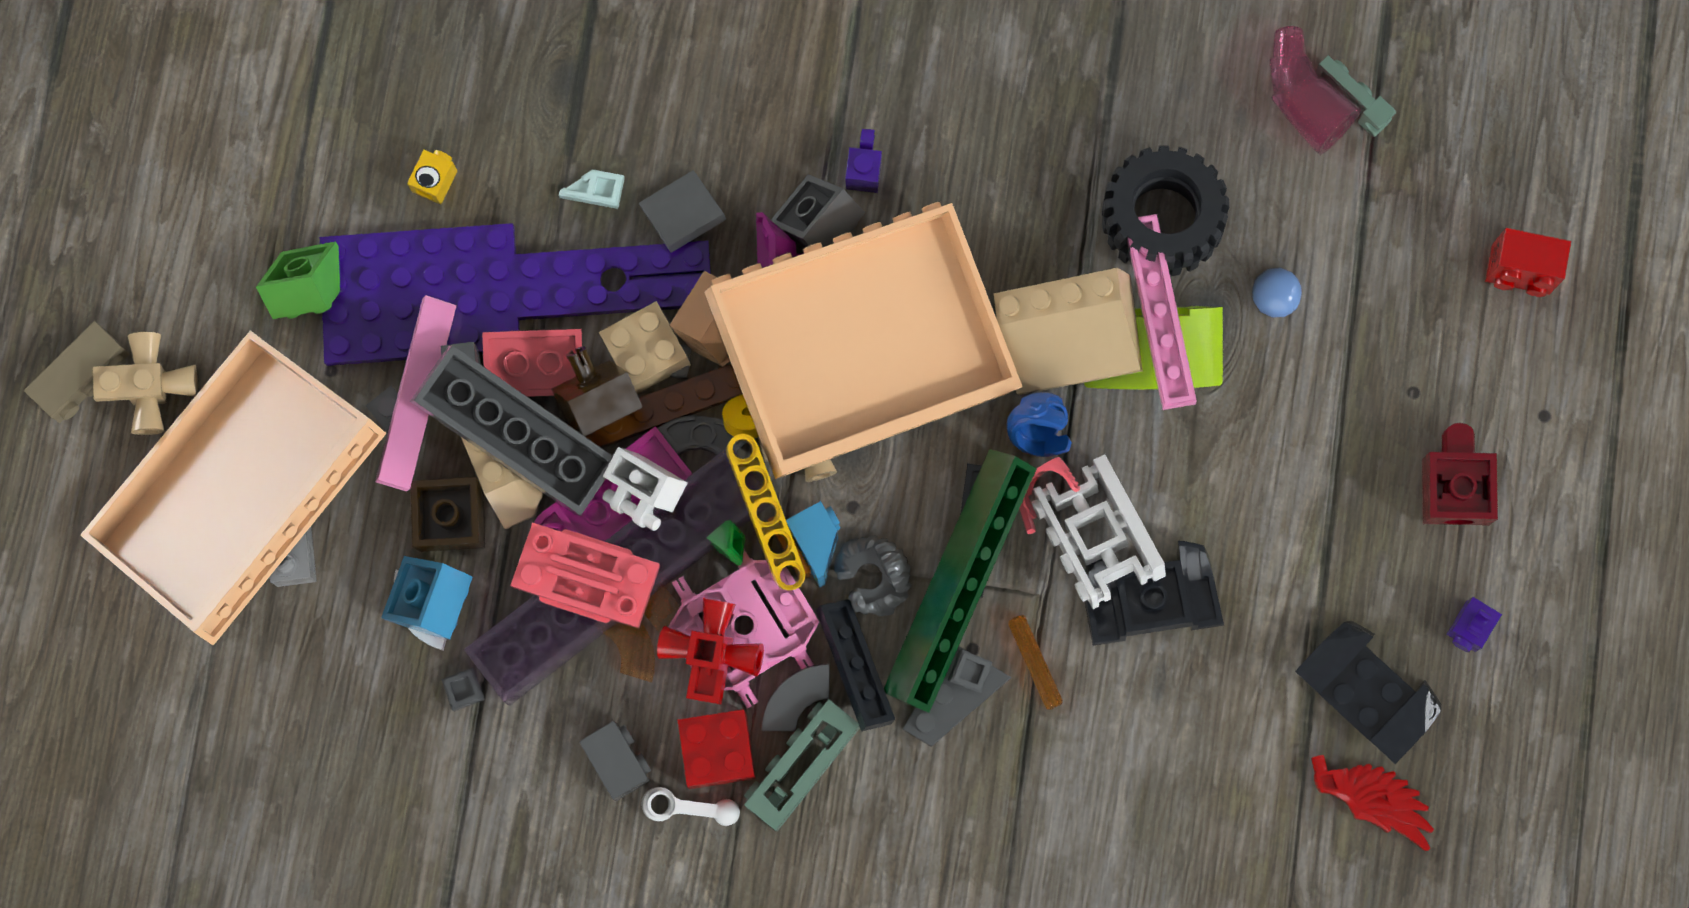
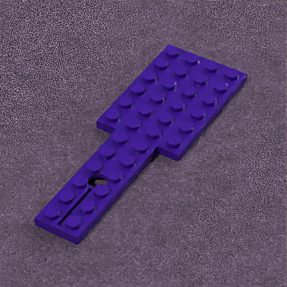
M513 223L319 237L320 244L336 241L339 247L340 292L332 302L331 308L322 313L324 364L332 366L407 360L422 298L425 295L457 305L447 345L474 342L482 355V332L520 331L519 320L637 312L656 301L661 310L680 309L703 274L692 272L706 271L711 274L709 242H688L672 253L665 244L516 254L515 227ZM610 268H618L626 275V282L618 291H608L601 285L603 273Z

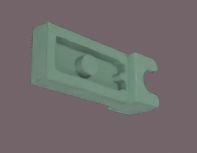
M1328 55L1319 63L1315 75L1360 116L1358 123L1371 136L1376 137L1392 121V117L1396 114L1395 109L1381 96L1375 100L1369 87L1362 82L1357 83L1349 75L1347 67L1341 61L1333 60Z

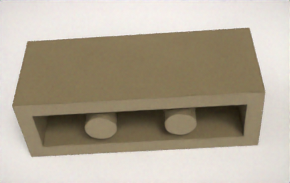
M94 321L23 391L51 418L61 423L77 413L79 410L78 405L87 396L91 397L94 395L93 367L125 365L126 358L130 353Z

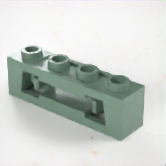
M829 699L824 705L819 702L807 716L811 720L804 731L798 728L786 743L790 747L783 757L777 754L765 769L769 774L761 784L755 781L744 795L748 800L744 806L776 832L860 729L857 721ZM823 723L827 725L818 735V739L826 745L831 742L837 732L841 733L829 750L824 748L790 790L793 794L791 798L778 811L777 807L788 796L787 793L777 786L768 799L765 795L776 781L781 783L813 743L814 739L812 736Z

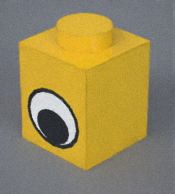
M423 150L407 182L412 193L441 205L457 173L452 157L439 150H435L434 153Z

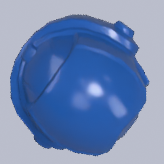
M1038 392L1023 397L1020 405L1011 411L1007 419V433L1012 444L1022 452L1038 457H1049L1069 452L1072 444L1070 438L1067 435H1056L1059 430L1065 428L1068 422V414L1062 398L1050 392Z

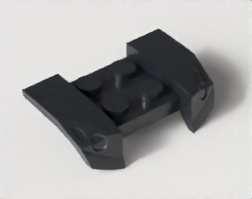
M1178 540L1177 560L1164 562L1165 577L1157 581H1153L1150 578L1147 579V583L1141 585L1133 571L1106 584L1110 591L1111 599L1106 602L1104 600L1100 601L1099 607L1093 609L1089 601L1086 600L1085 607L1092 645L1126 641L1127 636L1191 627L1192 631L1224 626L1212 566L1205 546ZM1103 559L1087 565L1085 569L1094 589H1097L1094 575L1107 569Z
M1346 621L1333 631L1295 672L1396 765L1426 733L1441 712V703L1426 680L1414 691L1366 646L1375 633L1353 621Z

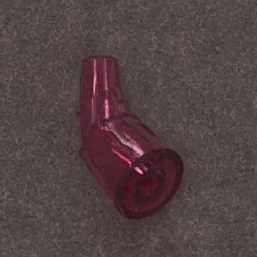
M1296 26L1279 28L1274 33L1273 57L1270 59L1274 90L1271 98L1277 108L1319 155H1322L1332 148L1349 130L1359 116L1361 108L1350 101L1325 78L1317 76L1310 57L1306 56L1304 32L1301 28Z

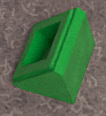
M726 520L706 538L723 556L734 564L741 565L743 562L745 535L731 520Z

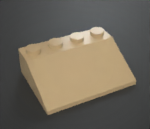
M1113 268L994 293L996 318L1022 384V388L1016 390L1018 395L1143 371L1131 277L1121 269Z

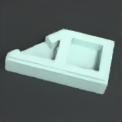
M591 170L581 176L582 178L559 191V197L562 199L618 209L625 178L624 175Z

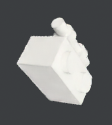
M618 447L603 475L604 478L618 485L616 492L611 489L606 490L603 500L609 503L611 509L619 514L625 513L632 517L633 522L640 527L647 526L655 531L659 528L661 519L653 515L654 507L673 512L688 482L639 453ZM632 494L641 499L638 505L631 502L630 497Z

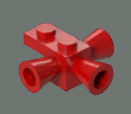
M703 598L704 633L691 631V636L667 626L662 628L657 644L658 659L686 658L685 664L692 665L686 695L687 699L722 704L728 666L755 677L758 676L763 662V644H733L734 638L724 637L736 604Z

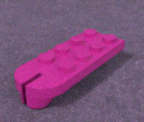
M656 426L626 448V450L639 453L688 482L686 487L696 480L695 476ZM605 479L581 515H575L555 502L534 521L536 524L562 532L567 529L611 544L637 525L633 522L632 517L625 513L619 514L611 509L610 504L603 500L606 490L611 489L616 492L618 485L608 479ZM633 494L630 497L631 502L636 505L639 504L641 499Z

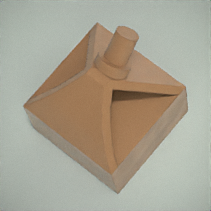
M704 271L669 326L692 351L723 367L730 362L704 293L712 286L711 281L718 277Z

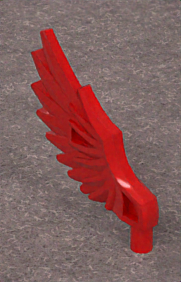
M1324 755L1311 758L1315 773L1314 782L1320 793L1336 796L1345 802L1351 810L1354 819L1370 822L1386 833H1389L1392 828L1411 840L1422 850L1428 851L1430 849L1428 842L1418 829L1432 833L1434 828L1421 815L1414 812H1426L1429 806L1412 798L1420 795L1419 790L1402 788L1408 785L1407 780H1391L1396 776L1394 771L1382 774L1385 771L1382 766L1371 770V764H1366L1365 766L1357 765L1350 770L1344 768L1328 771Z

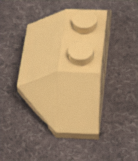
M462 438L483 492L504 529L535 517L543 493Z

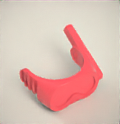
M1060 457L1054 458L1037 468L1019 508L1027 534L1036 532L1033 519L1037 517L1028 496L1032 495L1036 481L1044 473L1054 471L1066 479L1074 492L1080 490L1079 483L1075 481L1076 478L1072 476V473L1069 472L1070 469Z

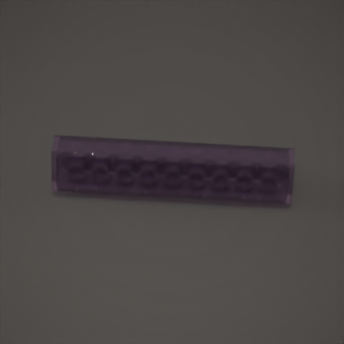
M726 449L684 480L688 483L673 512L654 507L653 515L661 519V524L657 530L653 531L647 526L642 528L632 520L605 541L629 549L635 556L660 564L650 597L715 548L706 537L726 520H731L740 529L751 520ZM733 449V453L735 454V456L740 458L739 455ZM752 472L745 476V485L750 490L755 491L762 487ZM761 503L757 508V515L770 506V504ZM534 595L464 650L503 702L510 706L618 622L611 620L609 623H603L542 603L539 600V596Z

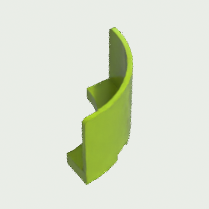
M1177 307L1194 388L1220 386L1223 382V307ZM1135 308L1143 371L1084 382L1085 387L1097 389H1158L1141 308Z

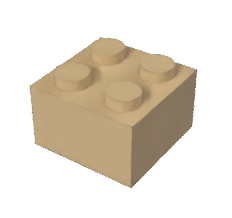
M657 301L599 332L616 365L628 372L637 394L669 378L672 373L681 370L683 367L691 366Z

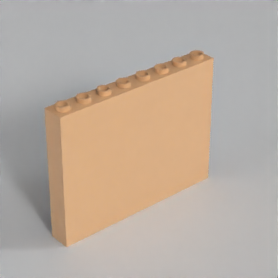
M935 202L923 207V213L912 216L911 212H906L892 218V224L882 227L881 222H877L863 228V234L853 237L851 232L833 238L834 244L823 247L821 242L804 248V254L792 257L791 253H787L772 260L773 265L762 268L761 263L743 269V275L731 278L730 274H726L711 281L712 286L704 293L775 479L1022 388L1021 381L952 203L941 206L940 202Z
M249 331L80 536L190 630L214 645L382 440L386 432L252 331Z

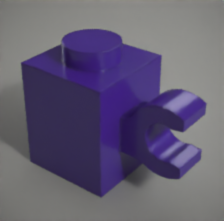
M862 129L860 149L849 147L845 177L846 189L878 193L882 151L873 150L875 130Z
M1472 597L1465 602L1446 635L1453 638L1452 643L1465 652H1470V650L1476 652L1482 649L1502 614Z

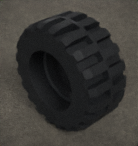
M1169 145L1159 146L1156 152H1152L1150 147L1140 150L1139 158L1131 155L1124 160L1123 168H1116L1112 174L1111 182H1108L1102 207V228L1104 234L1108 235L1107 243L1112 250H1119L1118 258L1121 261L1127 263L1131 260L1130 248L1133 247L1139 252L1140 247L1148 249L1146 260L1155 262L1158 252L1164 253L1170 276H1176L1181 274L1182 268L1186 267L1187 271L1190 272L1198 268L1200 260L1206 262L1212 256L1214 248L1218 247L1222 239L1230 206L1229 197L1225 196L1227 187L1224 180H1217V169L1213 165L1206 167L1204 165V157L1198 153L1194 157L1187 155L1188 149L1178 147V151H1169ZM1151 190H1172L1183 195L1191 203L1195 211V220L1184 231L1174 234L1158 233L1147 228L1138 219L1134 211L1135 202L1141 195ZM1128 238L1133 241L1129 248L1127 243Z

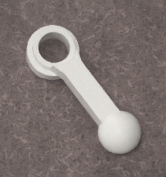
M662 787L648 790L641 802L644 814L654 821L667 820L674 814H688L712 817L719 824L729 826L734 824L740 815L739 806L733 800L723 799L716 804L685 801L674 797L671 791ZM659 794L664 795L668 800V808L662 814H656L651 808L652 799Z

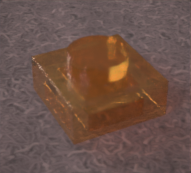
M663 585L650 595L644 615L655 629L661 632L664 626H668L671 623L680 605Z

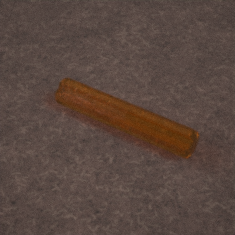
M1019 615L1009 620L1008 625L1046 709L1051 710L1060 706L1063 703L1062 697L1026 617Z

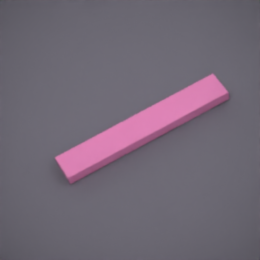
M1157 214L1138 217L1147 228L1161 233ZM1129 238L1127 240L1128 248L1133 243V241ZM1132 247L1130 248V257L1162 409L1195 405L1197 400L1165 254L1158 252L1156 260L1153 262L1146 260L1148 249L1140 247L1138 252V250Z
M427 295L422 298L375 481L377 483L406 492L410 490L429 414L411 403L410 400L442 356L441 346L447 345L457 305Z

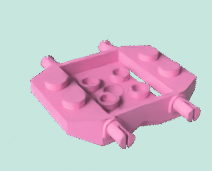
M744 549L743 562L737 566L739 570L697 595L695 592H692L684 576L678 579L684 591L677 580L671 583L680 596L682 604L668 627L691 636V631L704 633L703 622L698 615L701 611L703 612V598L733 603L736 606L724 637L734 638L733 644H763L764 655L759 674L789 656L795 658L801 669L806 668L803 659L808 667L814 665L805 650L807 649V643L819 624V620L799 588L787 591L776 585L766 560L750 559ZM784 567L781 570L780 578L784 584L793 585L795 580L787 567ZM751 581H756L789 636L786 639ZM746 615L752 619L754 624L749 634L741 635L736 632L734 622L737 617ZM728 666L724 690H734L735 693L737 692L746 709L752 706L746 694H748L753 704L758 703L759 701L750 689V683L748 682L755 678V676L738 669L732 671L730 666Z

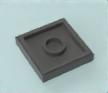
M694 170L639 202L642 211L671 253L726 220L724 213Z

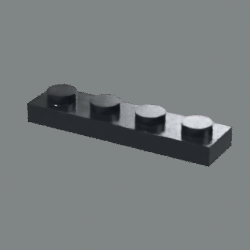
M846 599L820 605L816 612L861 732L891 725L895 721V717L851 601Z

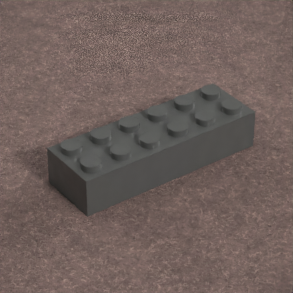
M453 345L446 348L410 400L415 406L575 515L583 513L606 479L603 475L613 458L612 455Z

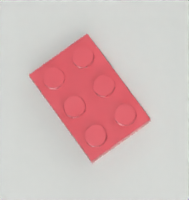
M581 329L482 332L484 367L527 397L554 396L552 388L576 377L566 354L571 350L575 354V348L582 347Z

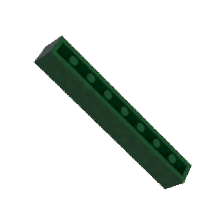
M989 449L884 686L886 695L925 712H930L1037 468L1016 456Z

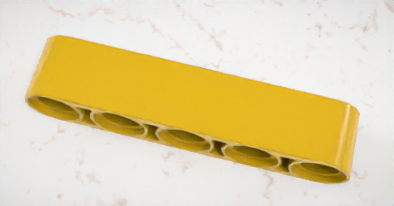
M738 434L727 445L726 451L774 582L783 590H796L804 583V567L758 444L750 435ZM743 440L749 443L751 455L746 459L736 457L733 453L735 442ZM749 472H757L762 476L763 485L759 490H750L745 485V476ZM761 503H768L774 508L775 515L770 522H763L757 517L756 511ZM775 534L783 536L786 540V549L780 554L773 553L768 545L769 539ZM786 566H793L798 572V580L793 585L784 584L780 578L781 570Z

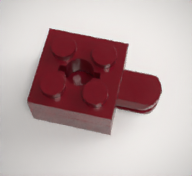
M1454 423L1449 426L1442 434V452H1429L1422 459L1423 524L1489 526L1498 520L1497 453H1475V433L1473 428L1465 423Z

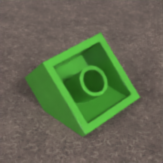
M336 241L283 251L279 254L256 286L272 319L283 317L292 319L310 312L320 314L331 308L332 302L340 292L339 247Z

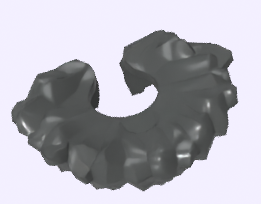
M876 535L847 541L843 544L840 553L835 559L834 571L839 580L853 578L858 569L865 564H873L882 572V582L878 587L874 589L855 588L849 593L848 599L852 601L854 611L865 615L868 613L878 616L892 615L895 608L908 598V591L912 586L909 583L911 566L908 564L907 557L904 556L903 549L897 548L894 542H888L887 538L879 539Z

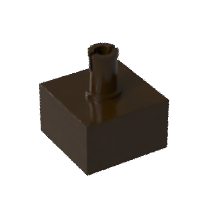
M585 346L575 348V354L572 350L566 354L576 377L551 390L566 423L581 435L586 436L642 408L628 372L610 360L593 367Z

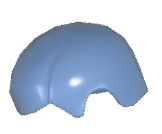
M1283 268L1267 269L1254 280L1252 298L1259 311L1272 318L1285 317L1295 311L1302 295L1298 278L1292 272Z

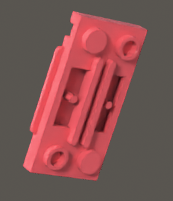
M532 522L510 586L539 596V600L542 603L603 623H609L613 620L639 629L660 564L635 556L631 550L567 529L562 532Z

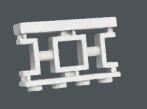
M1105 454L1094 459L1093 466L1088 467L1087 465L1082 468V475L1086 483L1080 485L1078 492L1069 490L1058 495L1051 482L1046 484L1044 489H1041L1040 486L1034 488L1035 500L1031 502L1039 520L1045 518L1049 525L1046 528V533L1054 547L1060 546L1063 552L1060 559L1068 574L1072 572L1075 574L1078 580L1075 583V588L1083 602L1088 600L1093 609L1099 607L1100 601L1104 600L1106 602L1111 599L1110 591L1106 584L1133 571L1141 585L1147 583V579L1152 578L1153 581H1157L1166 576L1165 563ZM1098 478L1115 509L1114 512H1112L1107 501L1091 508L1089 507L1085 498L1099 492L1095 479ZM1048 501H1052L1056 511H1060L1072 504L1074 505L1078 514L1064 520L1068 531L1067 534L1064 533ZM1105 517L1115 538L1088 550L1077 529ZM1124 533H1128L1145 565L1144 567H1142L1136 555L1122 562L1118 561L1115 552L1128 547L1127 538ZM1080 554L1086 566L1103 559L1107 569L1094 575L1097 589H1094L1077 555Z

